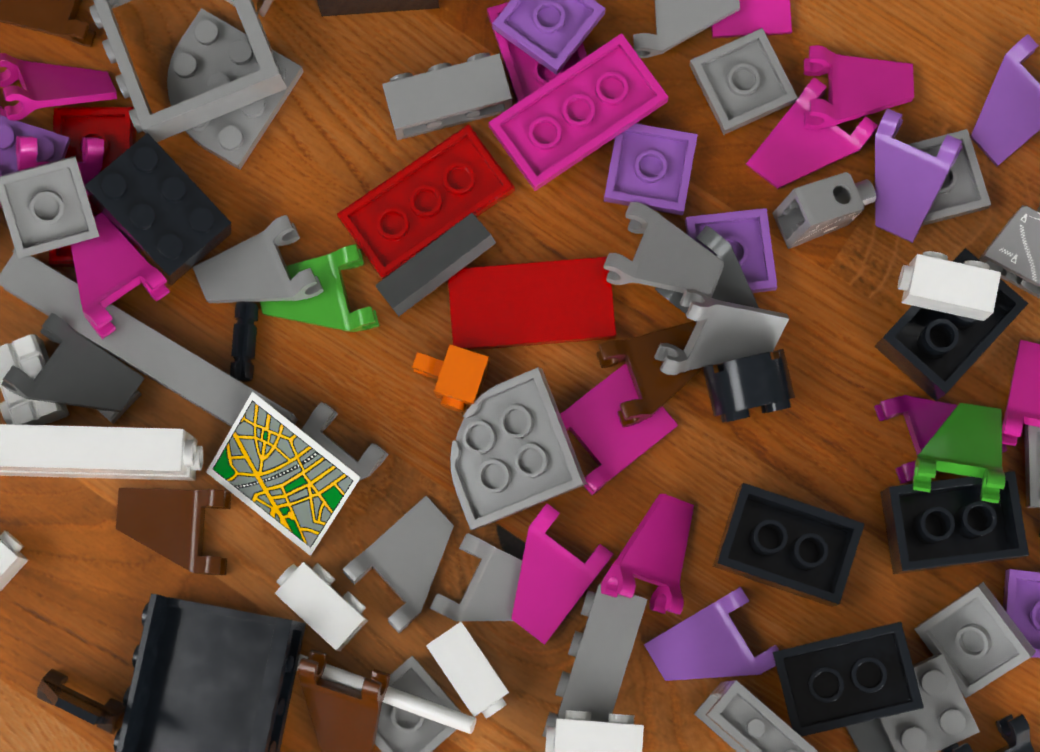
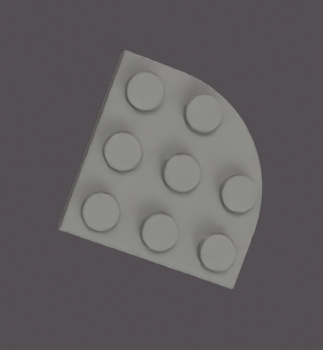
M201 8L179 41L170 61L167 89L171 106L260 70L247 35ZM274 50L272 51L288 89L185 131L199 146L239 170L247 161L304 72L302 66Z
M537 367L490 388L478 397L463 415L464 419L458 430L456 440L452 442L450 464L453 484L470 530L479 529L587 484L542 368Z

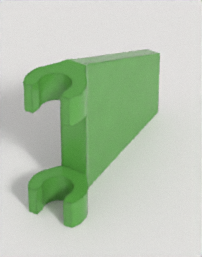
M356 244L340 248L324 256L286 266L291 278L299 272L311 268L324 290L319 295L298 301L260 302L262 314L347 332L364 331L380 326L376 310H373L371 306L353 312L350 310L341 270L365 265L361 249H358Z
M959 403L923 450L917 455L913 476V490L930 493L931 479L935 478L936 471L983 478L981 501L999 504L1000 489L1005 487V473L1002 467V409Z

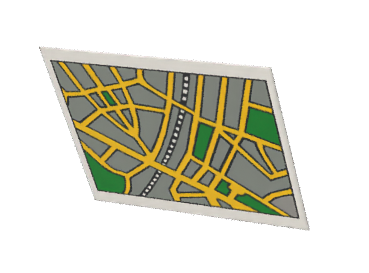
M253 391L206 471L207 474L310 556L361 478Z

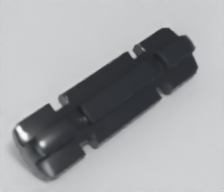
M244 301L237 302L235 305L234 318H236L237 323L234 324L231 353L234 362H231L230 376L240 382H248L253 379L254 365L251 363V360L255 359L257 327L254 325V322L258 321L259 310L256 303Z

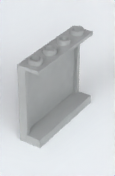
M737 680L720 682L694 713L696 717L736 752H818Z

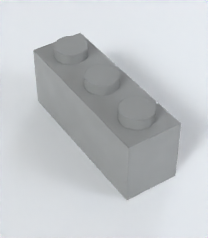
M489 53L475 54L469 57L467 62L453 66L451 63H440L430 67L428 72L414 76L412 73L398 74L390 78V82L382 84L397 141L498 115L512 107V97L500 53L491 56Z

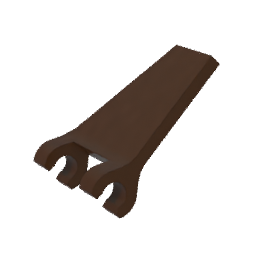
M0 0V22L58 36L86 47H92L96 35L95 31L88 29V23L75 20L82 0Z
M695 321L631 339L610 340L599 344L600 351L597 352V357L601 368H608L625 360L639 398L620 404L621 410L617 413L622 427H629L652 417L703 369L702 367L677 375H668L660 370L664 361L656 360L654 357L660 343H668L684 351L696 325Z
M119 488L116 530L192 573L226 575L227 558L202 556L205 508L230 509L231 492L219 489Z
M311 649L308 659L302 658L300 661L298 676L321 752H373L381 707L389 685L390 674L374 669L371 679H364L362 691L322 679L321 677L327 662V654Z

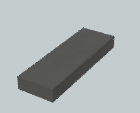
M471 213L375 286L396 314L400 316L495 245L496 241L476 216Z

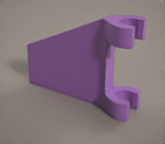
M1029 34L1023 37L1005 54L970 136L996 167L1040 131V84L1021 64L1039 46Z
M887 108L875 134V225L913 243L963 146L961 145V140L947 135L937 157L896 140L894 137L903 122V119H901L902 114Z
M741 587L644 644L665 681L760 675L776 666L773 652L779 651L778 647L774 645L754 657L729 616V613L749 602Z

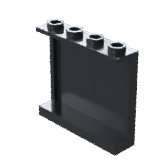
M151 593L150 601L145 605L142 613V625L144 628L140 644L137 645L133 653L132 664L134 673L131 686L127 688L124 694L123 708L125 714L122 727L117 731L114 739V751L280 752L306 623Z

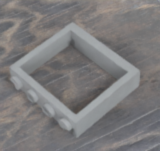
M93 0L95 5L89 7L98 29L104 28L108 39L102 41L104 50L112 64L117 62L121 74L115 76L119 89L124 98L130 97L134 109L129 111L131 121L138 133L144 131L145 134L148 133L156 142L288 89L253 1L233 0L260 70L152 114L112 10L133 0Z

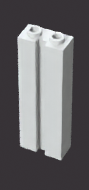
M0 424V476L195 481L196 470H202L203 447L197 446L198 440L184 429Z

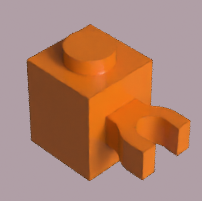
M449 344L444 361L417 352L412 369H414V373L438 379L434 393L437 398L442 399L440 405L454 411L464 412L465 407L469 408L479 397L490 361L489 356Z

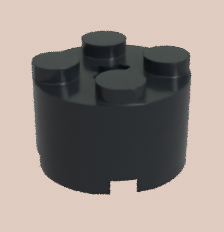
M784 349L774 351L773 360L771 359L770 352L723 362V364L717 365L719 370L717 373H714L713 365L703 367L713 415H720L722 423L750 417L749 408L761 406L762 413L791 408L790 399L795 398Z

